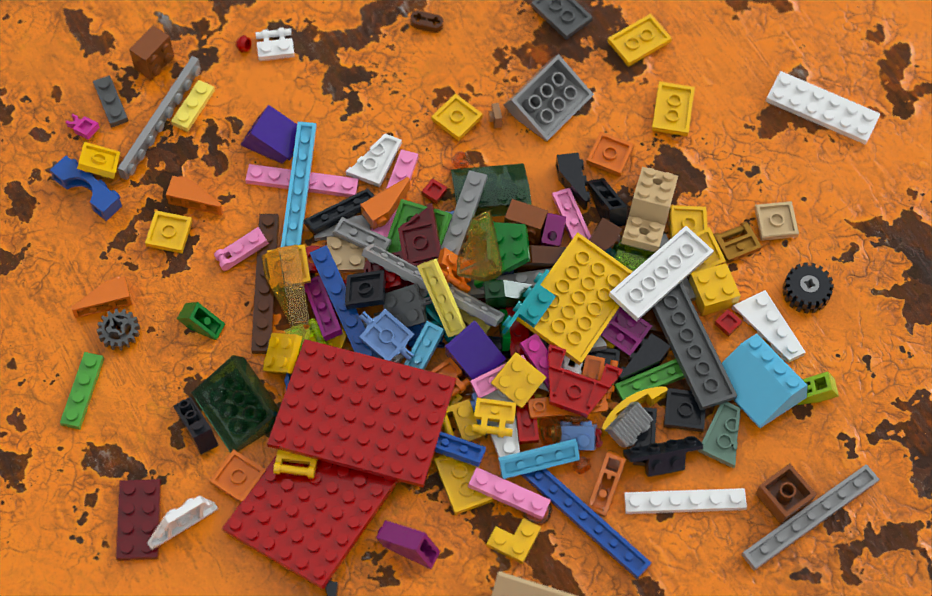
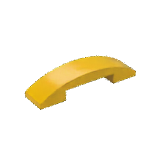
M667 387L648 388L624 399L607 416L602 426L601 436L604 437L608 434L605 429L631 402L642 404L646 401L651 407L666 397Z

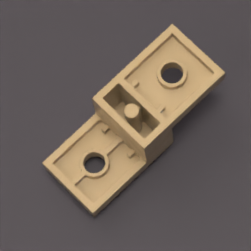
M642 167L622 237V244L653 252L659 250L678 179L677 175Z

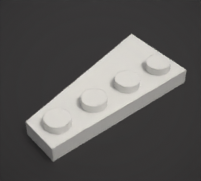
M766 290L732 306V310L736 313L738 312L744 318L743 320L748 325H751L762 339L765 338L771 344L770 346L787 363L805 355V350Z
M499 390L482 397L483 399L512 402ZM516 413L514 424L506 423L505 428L513 429L512 437L504 436V438H501L498 435L491 434L498 457L520 452ZM488 421L489 426L499 427V422Z

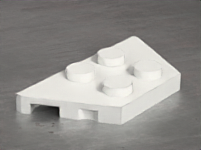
M204 497L190 498L180 508L172 509L166 513L147 544L153 550L219 510V508L213 501Z

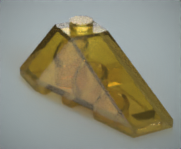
M488 210L472 218L467 232L469 237L467 242L462 245V256H458L457 275L459 277L488 281L502 275V260L491 211Z
M298 245L279 247L262 255L264 275L290 326L309 325L310 318Z

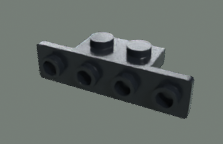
M688 436L685 439L668 440L658 444L651 443L642 447L634 446L623 450V455L629 462L646 460L645 474L651 477L685 470L686 452L703 449V444L696 437Z

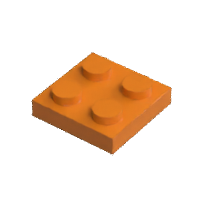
M600 131L586 164L620 177L632 153L634 144Z
M233 449L211 478L210 484L241 503L265 473L266 469Z

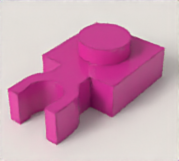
M72 114L71 116L74 121H65L67 127L72 128L75 134L88 140L100 128L98 122L85 116L80 120L77 115Z

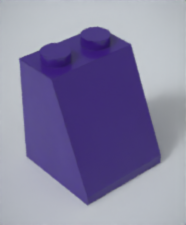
M268 105L257 117L240 145L283 164L286 159L290 161L293 157L297 124Z
M475 320L445 345L447 357H451L470 381L506 363V358Z

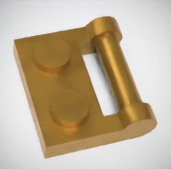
M746 221L741 223L740 226L719 234L717 232L713 234L727 263L758 252L762 248ZM740 233L745 234L728 242L723 241Z

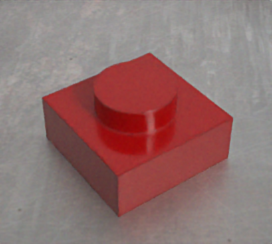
M432 178L422 190V196L437 204L447 192V187Z
M727 309L714 324L729 337L742 324V320Z

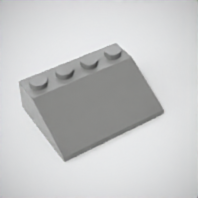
M558 54L531 77L504 106L515 119L543 140L548 141L594 94Z

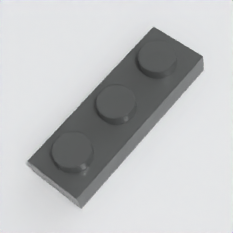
M110 75L94 80V87L111 128L129 122Z

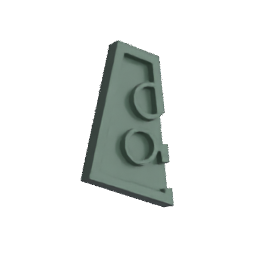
M729 402L720 404L702 441L703 449L698 450V452L735 468L740 407Z

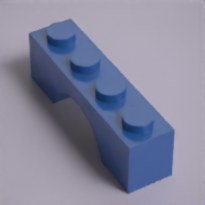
M65 155L50 169L53 179L66 190L77 186L91 190L90 204L93 211L107 221L122 207L120 195L115 190H109L107 185L102 180L95 179L92 173L77 169L78 161L75 159L71 160Z

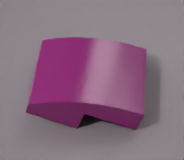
M619 307L601 336L631 356L652 325L642 318L636 322L625 310Z

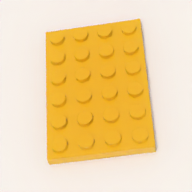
M577 232L540 284L556 296L534 328L519 317L516 320L547 343L566 349L565 356L580 365L620 307L608 296L610 291L633 271Z

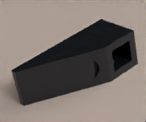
M579 152L557 155L556 170L558 180L565 189H571L576 202L583 210H586L587 202H590V193L585 189L587 178L582 173V170H584L583 159H580Z
M651 333L648 339L644 338L641 341L638 352L631 354L628 359L629 364L626 367L622 366L621 369L623 371L617 383L660 366L669 354L671 346Z
M191 397L173 405L201 455L219 446L211 427Z

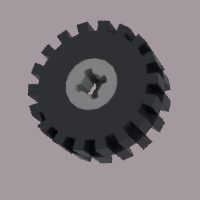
M807 262L803 263L802 267L798 264L795 269L792 268L783 284V296L786 295V302H791L789 305L791 308L796 306V311L800 312L803 309L804 313L808 314L810 310L812 313H815L818 309L822 310L824 305H827L832 295L834 284H831L833 281L832 277L828 278L829 272L827 270L825 272L822 271V266L816 268L815 263L808 266Z

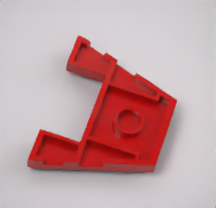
M549 344V405L587 418L619 378L623 369L606 364L600 381L561 368L566 349Z

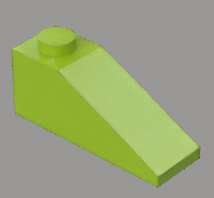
M829 372L802 379L807 384V398L797 405L822 402L838 397L835 378Z

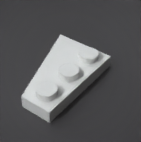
M384 134L370 147V150L364 156L357 160L353 167H349L346 170V175L380 187L402 144V140Z

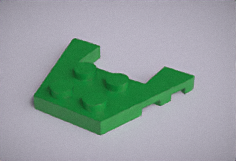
M472 221L470 226L471 238L476 239L490 236L492 266L473 270L474 286L476 289L481 288L484 281L496 280L500 274L506 271L511 272L530 261L528 231L525 224Z

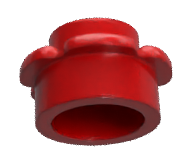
M246 35L237 39L236 47L241 53L244 51L248 52L251 49L252 41Z

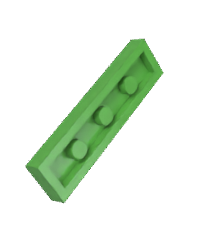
M84 352L60 420L61 426L81 429L104 362L102 355Z
M674 359L616 383L614 387L621 401L639 391L653 387H664L685 377L677 360Z

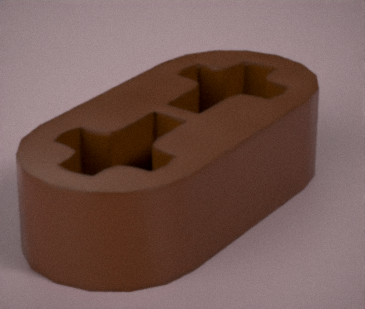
M414 11L411 14V26L416 29L433 33L440 32L443 29V18L437 14L423 11Z

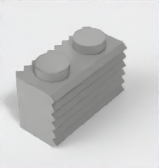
M631 402L605 431L608 432L620 447H631L636 443L637 436L650 428V422L653 421V418L639 402Z

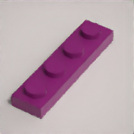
M320 275L312 278L311 283L303 284L325 342L343 334Z

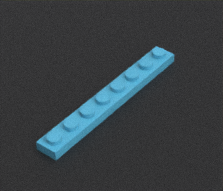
M298 122L281 248L301 245L317 128L316 123Z

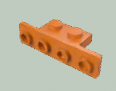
M606 394L591 413L608 411ZM549 397L529 399L527 402L531 419L578 415L549 405Z

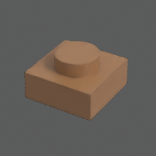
M492 103L491 111L488 112L489 120L493 122L494 128H501L502 114L499 103Z

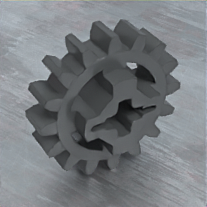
M115 309L113 314L108 311L107 317H101L103 322H98L99 329H97V333L100 335V341L104 343L105 347L110 345L112 350L116 346L122 350L123 345L129 348V342H136L134 336H140L138 331L140 330V325L137 317H134L132 312L127 314L125 309L121 313L118 312V309Z

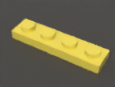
M437 258L419 264L417 268L447 336L458 335L466 328V325Z

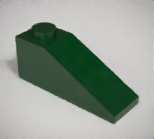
M509 280L484 281L485 304L495 309L515 307L519 301L523 303L525 300L523 294L528 287L533 288L535 285Z

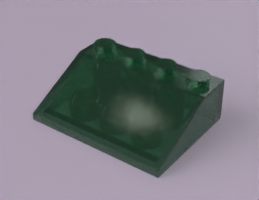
M524 163L451 169L455 208L469 170L486 174L488 177L473 218L505 216L512 199L530 205L532 203Z
M232 355L191 392L230 453L233 449L238 452L272 431L279 412L278 406L247 360L236 355Z

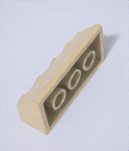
M498 571L492 596H576Z

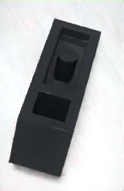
M604 178L587 181L588 189L600 218H605L619 227L625 226L627 205Z

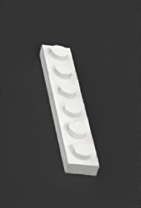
M745 488L624 493L625 514L746 510L747 508Z

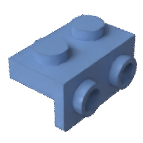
M560 420V423L555 425V444L576 439L578 450H595L597 424H592L590 420H582L580 424L572 423V420Z

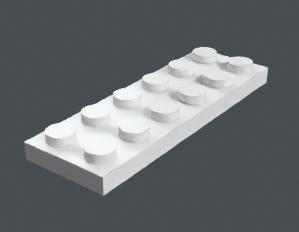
M780 71L765 101L865 145L880 116V113L782 71Z
M685 226L610 291L608 296L637 322L708 259L714 250Z

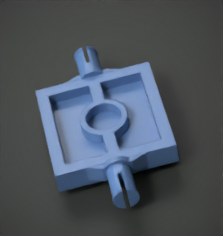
M386 309L373 319L365 311L362 312L359 318L367 324V327L359 336V339L381 359L391 361L401 353L410 361L414 354L406 348V345L414 336V333Z

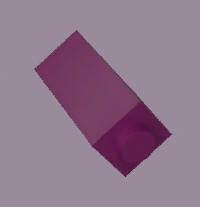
M387 520L384 521L376 536L383 547L429 569H432L440 553V550L425 532Z

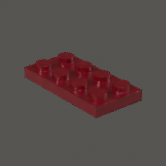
M160 479L120 480L116 546L117 561L159 559V546L152 550L147 542L160 524Z

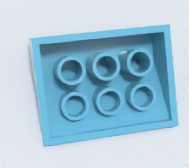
M757 333L742 342L722 362L737 394L734 402L759 428H762L807 398V384Z

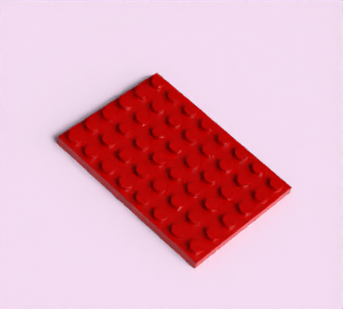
M304 339L267 445L271 448L424 488L456 384V378Z
M275 456L266 468L265 473L247 497L239 504L222 527V530L323 590L399 481L320 460L317 462L314 479L308 478L305 475L274 474ZM283 462V465L309 468L308 464Z

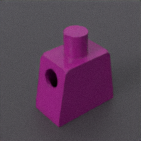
M552 213L547 214L541 246L561 247L566 216Z

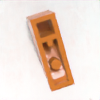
M172 176L166 192L168 204L217 215L223 214L221 203L191 179L184 176Z
M408 177L360 204L361 214L373 230L386 225L395 213L401 199H404L410 189V179Z
M114 277L111 280L105 281L74 304L71 308L75 318L133 305L126 277Z
M611 450L607 451L588 507L594 512L607 515L627 460L624 455Z

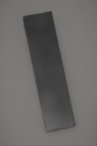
M365 189L304 219V224L313 235H316L338 224L341 217L348 219L361 213L360 204L374 197V194L369 189Z

